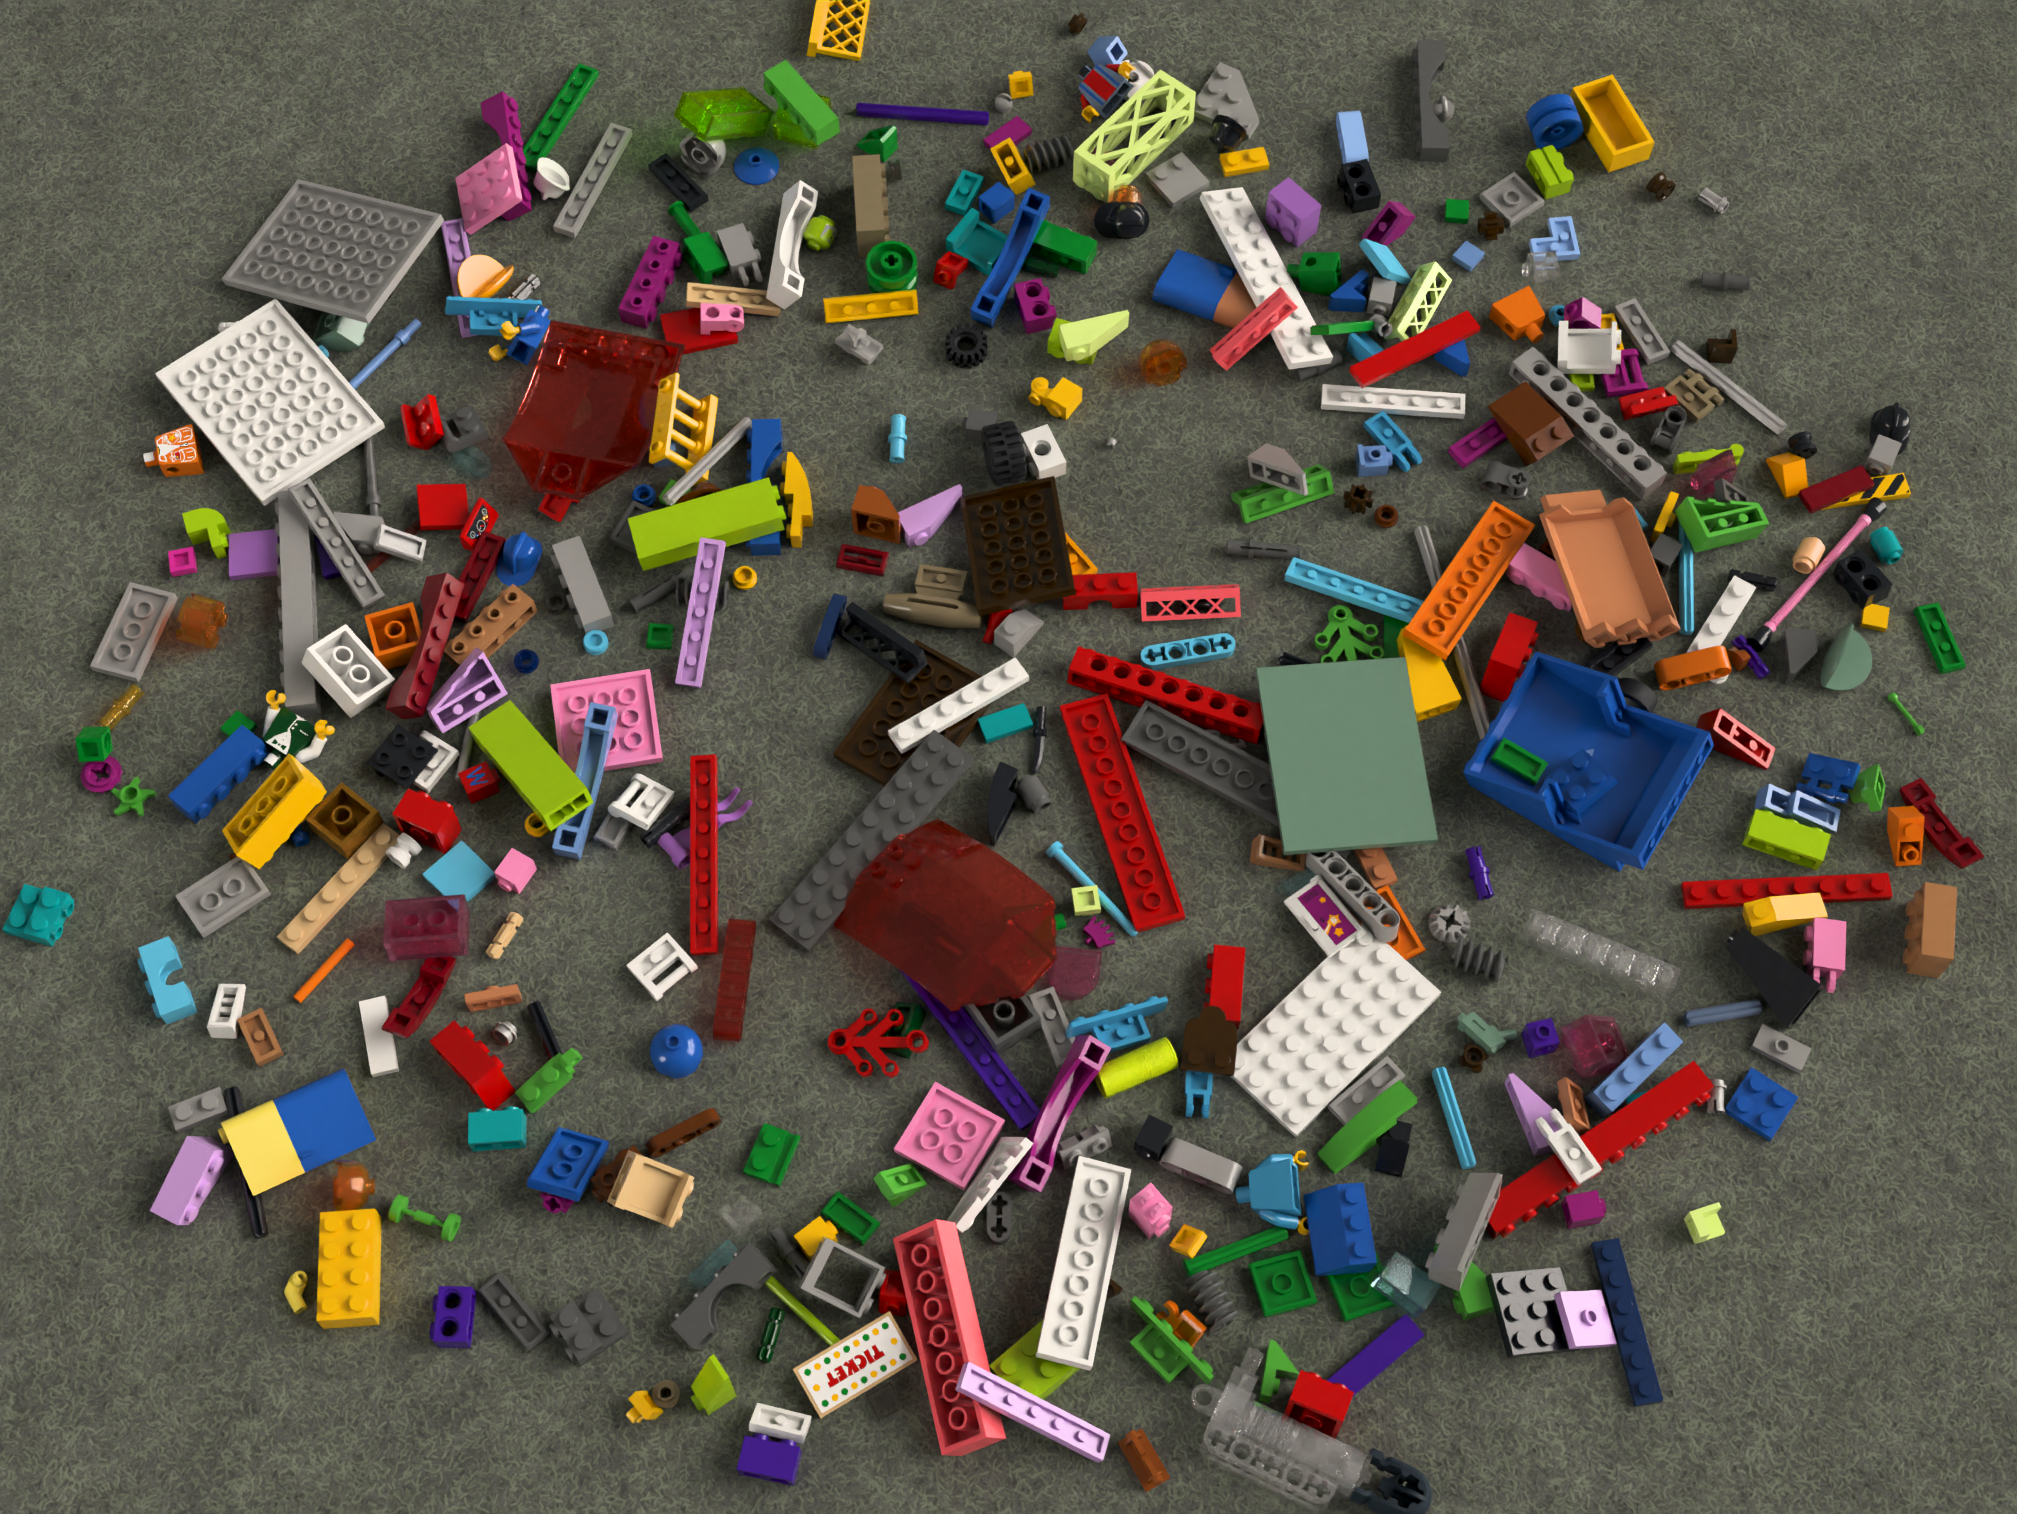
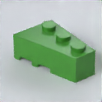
M1686 497L1675 511L1695 553L1756 539L1769 524L1760 504L1755 502L1730 500L1728 503L1716 502V499L1708 498L1707 501L1694 500V497Z

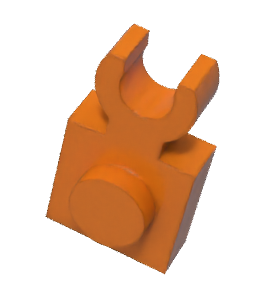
M1171 1300L1165 1302L1164 1306L1169 1310L1170 1315L1168 1316L1165 1312L1161 1311L1157 1313L1156 1317L1159 1320L1165 1319L1174 1330L1172 1333L1179 1340L1182 1338L1187 1341L1193 1348L1207 1327L1188 1310L1179 1313V1308L1175 1302Z

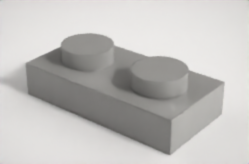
M220 1087L168 1107L177 1133L228 1114L226 1100Z

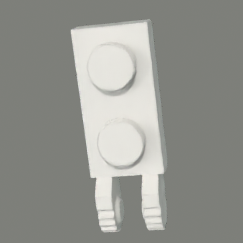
M1553 1109L1549 1113L1552 1121L1560 1129L1555 1133L1542 1117L1535 1120L1537 1127L1543 1136L1547 1138L1546 1141L1577 1185L1602 1170L1574 1128L1565 1121L1557 1109Z

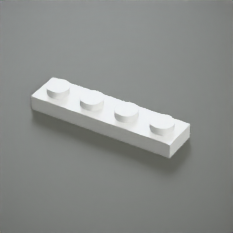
M1734 575L1686 653L1713 646H1721L1753 595L1756 587Z

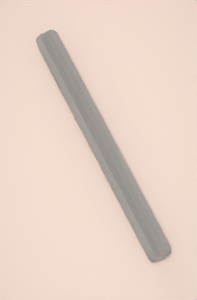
M1677 340L1670 349L1672 353L1773 432L1779 435L1784 431L1787 424L1682 341Z
M744 417L663 495V501L671 506L747 433V429L752 428L750 418Z

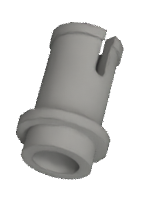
M1707 187L1698 198L1700 202L1713 208L1716 214L1718 212L1723 214L1729 206L1726 197H1720Z
M1375 314L1369 318L1368 321L1374 322V330L1370 331L1378 333L1383 337H1387L1392 333V325L1386 322L1382 315Z
M1710 1079L1714 1088L1709 1094L1711 1098L1708 1100L1707 1113L1715 1114L1716 1104L1718 1114H1724V1091L1727 1090V1086L1724 1085V1081L1721 1079Z

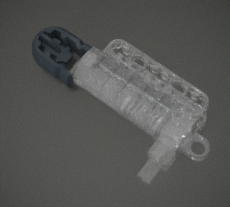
M1248 1347L1240 1367L1235 1365L1223 1391L1207 1384H1199L1193 1389L1191 1394L1193 1408L1211 1417L1200 1446V1453L1208 1462L1315 1513L1324 1511L1334 1494L1345 1499L1350 1495V1501L1359 1505L1367 1504L1368 1509L1377 1514H1425L1431 1505L1432 1491L1426 1477L1416 1468L1393 1457L1385 1458L1383 1452L1374 1448L1367 1455L1352 1446L1256 1401V1394L1252 1393L1259 1376L1255 1374L1264 1356L1258 1349ZM1200 1391H1207L1210 1393L1212 1401L1208 1405H1200L1196 1401V1394ZM1213 1441L1217 1442L1216 1446L1211 1445ZM1226 1447L1230 1448L1229 1453H1225ZM1235 1454H1243L1246 1457V1459L1240 1460L1235 1456ZM1253 1459L1256 1460L1255 1466L1251 1465ZM1232 1464H1235L1241 1468H1235ZM1369 1464L1376 1466L1379 1471H1386L1394 1475L1390 1478L1382 1477L1377 1490L1382 1492L1384 1499L1376 1496L1370 1490L1365 1491L1359 1488L1364 1482L1369 1484L1373 1472L1369 1471ZM1265 1466L1270 1468L1269 1472L1263 1470ZM1279 1472L1282 1473V1477L1280 1479L1277 1478ZM1292 1478L1296 1480L1298 1485H1291L1287 1479ZM1305 1485L1309 1486L1307 1491L1303 1490ZM1284 1489H1286V1490H1288V1491H1290V1492H1292V1493H1294V1494L1287 1493ZM1317 1491L1322 1493L1321 1498L1316 1495Z

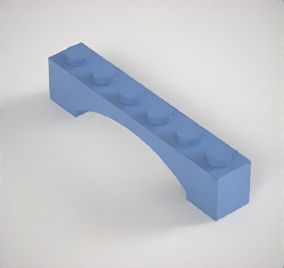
M593 702L589 704L575 775L587 787L594 803L557 827L552 845L555 855L581 860L618 718L615 707Z

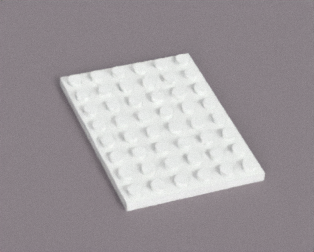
M276 298L155 373L158 380L264 506L276 499L278 492L288 491V488L304 481L385 428L383 421Z

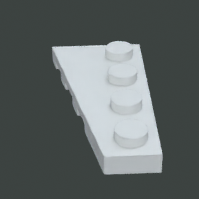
M1026 1137L1000 1138L947 1219V1221L955 1222L958 1233H963L971 1227L974 1218L1031 1148L1033 1143Z

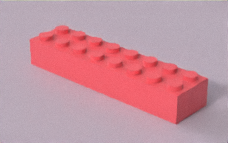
M935 1219L893 1238L941 1455L963 1456L1004 1440L1006 1436L999 1412L955 1390L963 1364L971 1362L990 1372L956 1224L955 1222Z

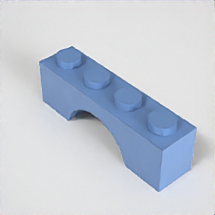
M1665 1022L1660 1024L1636 1045L1634 1051L1619 1066L1586 1094L1584 1100L1601 1117L1610 1114L1683 1041Z

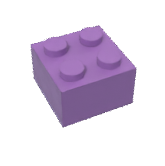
M1288 177L1269 192L1265 220L1271 228L1279 231L1288 243L1299 247L1317 233L1321 204Z

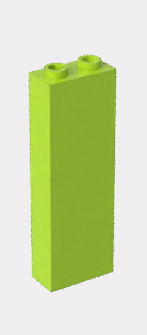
M768 477L628 518L637 556L643 571L697 556L700 537L725 541V547L785 530L782 520L787 518L783 505L778 506L776 500L781 499L777 485L772 486Z
M511 700L468 727L476 744L550 831L594 803L587 787Z

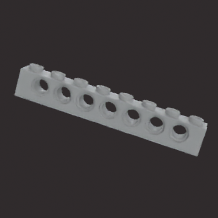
M1532 347L1512 361L1509 375L1519 384L1526 381L1562 416L1574 437L1638 498L1643 500L1663 484L1667 474L1663 466L1655 462L1643 447L1638 446L1626 431L1621 430L1610 416L1605 415L1593 400L1588 399L1576 384L1571 383L1560 369L1555 368L1543 353L1538 352Z

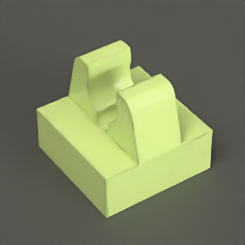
M1097 885L1071 888L1075 916L1082 915L1083 917L1101 913Z

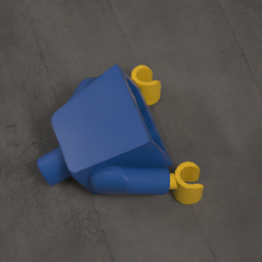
M537 306L535 311L529 310L523 323L517 324L516 327L510 321L501 325L502 329H499L503 337L507 340L512 339L514 336L515 338L511 345L506 346L505 350H502L499 344L490 348L488 353L494 361H499L508 355L528 365L551 322L547 319L550 313L549 310L543 306Z

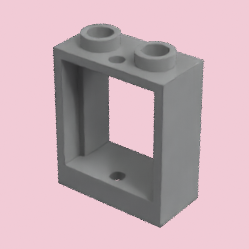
M823 1236L798 1286L860 1318L862 1313L867 1314L871 1308L873 1299L870 1297L874 1289H879L884 1282L886 1274L883 1271L885 1267ZM832 1249L872 1268L854 1306L814 1287Z

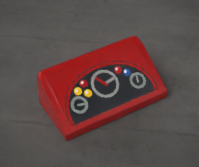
M479 497L459 535L463 549L472 552L483 531L490 533L499 516L497 511L483 498Z

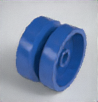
M1555 94L1542 98L1533 104L1526 114V120L1533 139L1540 150L1550 145H1553L1556 150L1568 147L1578 140L1584 129L1572 97L1566 94Z

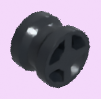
M1808 431L1799 432L1791 436L1787 441L1789 447L1793 449L1792 454L1801 458L1808 459L1817 452L1816 445L1811 442V433Z

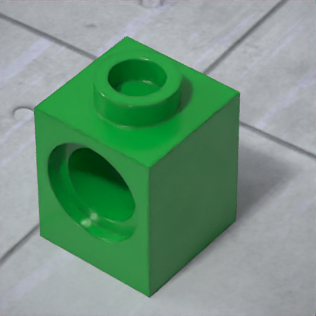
M109 726L84 727L75 738L79 762L105 761L113 751Z

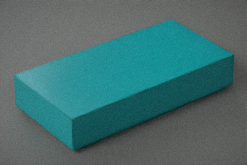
M1024 703L978 719V725L986 744L1033 728V722Z

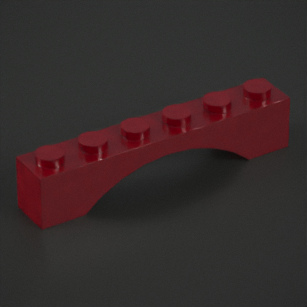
M448 573L426 577L420 596L423 607V626L420 639L409 664L393 684L385 709L403 720L424 716L464 584Z

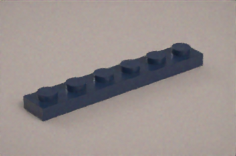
M1615 1238L1592 1242L1591 1249L1634 1407L1660 1403L1663 1401V1396L1620 1240Z

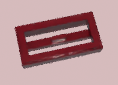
M841 544L836 568L884 577L887 561L889 560V552ZM845 552L882 559V561L867 559V557L862 556L855 557L844 554Z

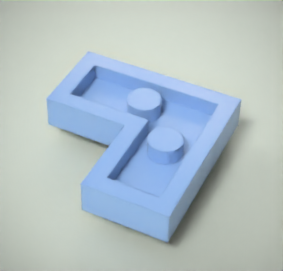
M1572 216L1549 218L1547 225L1550 237L1530 239L1529 247L1533 263L1579 259L1580 250Z

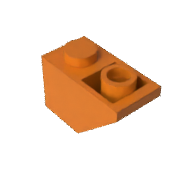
M1914 806L1888 808L1887 833L1895 866L1922 865L1925 817Z

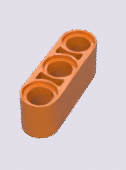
M1713 646L1657 661L1653 666L1659 688L1663 691L1729 675L1732 671L1724 646Z

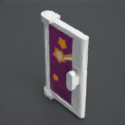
M1320 874L1310 879L1309 884L1284 901L1285 905L1329 958L1355 939L1358 941L1367 934V930L1359 924L1323 881V877Z

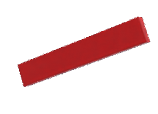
M1467 310L1350 366L1349 372L1363 389L1478 333L1481 327Z

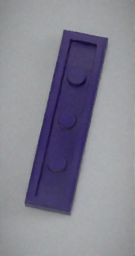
M1405 1314L1327 1381L1345 1385L1348 1390L1354 1392V1397L1424 1337V1333Z

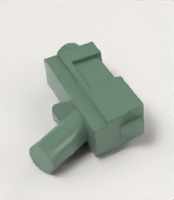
M1471 1012L1468 1015L1461 1013L1456 1019L1459 1022L1457 1028L1462 1033L1465 1032L1475 1041L1474 1044L1480 1046L1486 1055L1490 1053L1495 1054L1497 1050L1503 1048L1506 1041L1517 1039L1515 1029L1498 1031L1495 1026H1489L1475 1012Z

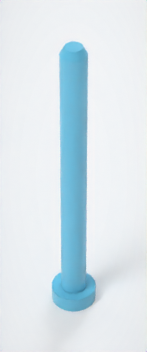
M1056 841L1047 849L1046 854L1050 858L1055 857L1083 887L1095 885L1062 851L1063 845L1059 841ZM1098 888L1100 905L1130 936L1135 937L1138 932H1135L1133 923Z

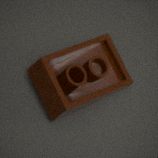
M1526 381L1487 406L1526 467L1574 437L1562 416Z

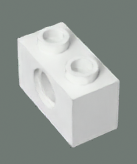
M1048 424L1021 433L1024 453L1029 461L1028 469L1032 477L1036 476L1038 480L1051 476L1056 478L1066 474V460Z

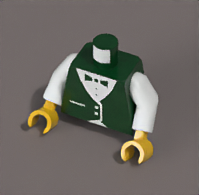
M269 691L266 694V701L271 706L267 708L263 742L270 753L263 762L269 768L275 770L288 754L292 755L300 763L317 758L327 741L326 736L334 733V727L327 726L325 728L326 720H319L314 726L284 706L280 709L279 705L285 702L286 696L283 693H279L276 701V691Z

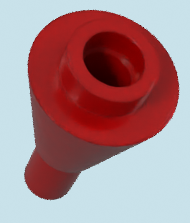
M1012 609L988 614V628L982 642L989 645L992 644L994 631L1013 612Z

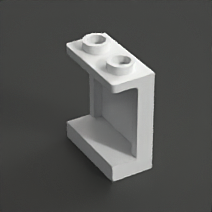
M1559 321L1558 369L1563 374H1615L1616 364H1621V350H1616V345L1621 344V330H1617V322H1612L1610 329H1568V321Z

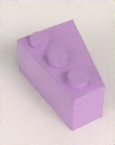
M476 647L429 700L426 711L436 728L444 733L508 693L484 652Z
M187 1136L150 1211L176 1225H189L197 1217L200 1206L234 1156L233 1149L211 1137Z

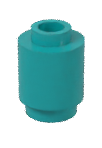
M1881 527L1870 534V543L1881 563L1890 565L1901 559L1904 551L1892 530H1889L1888 527Z

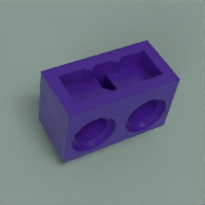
M439 1286L438 1295L433 1297V1311L436 1312L435 1322H431L429 1331L430 1339H433L438 1348H471L477 1296L473 1287ZM454 1298L460 1299V1303L456 1308H447L450 1300ZM449 1326H457V1331L454 1335L444 1336L445 1330Z

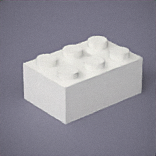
M346 624L307 648L301 662L350 718L387 695L395 681L394 677Z

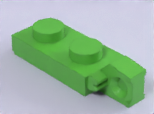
M572 1048L563 1055L558 1053L526 1081L515 1094L529 1112L535 1113L573 1078L572 1075L575 1072L573 1067L583 1057L578 1050Z

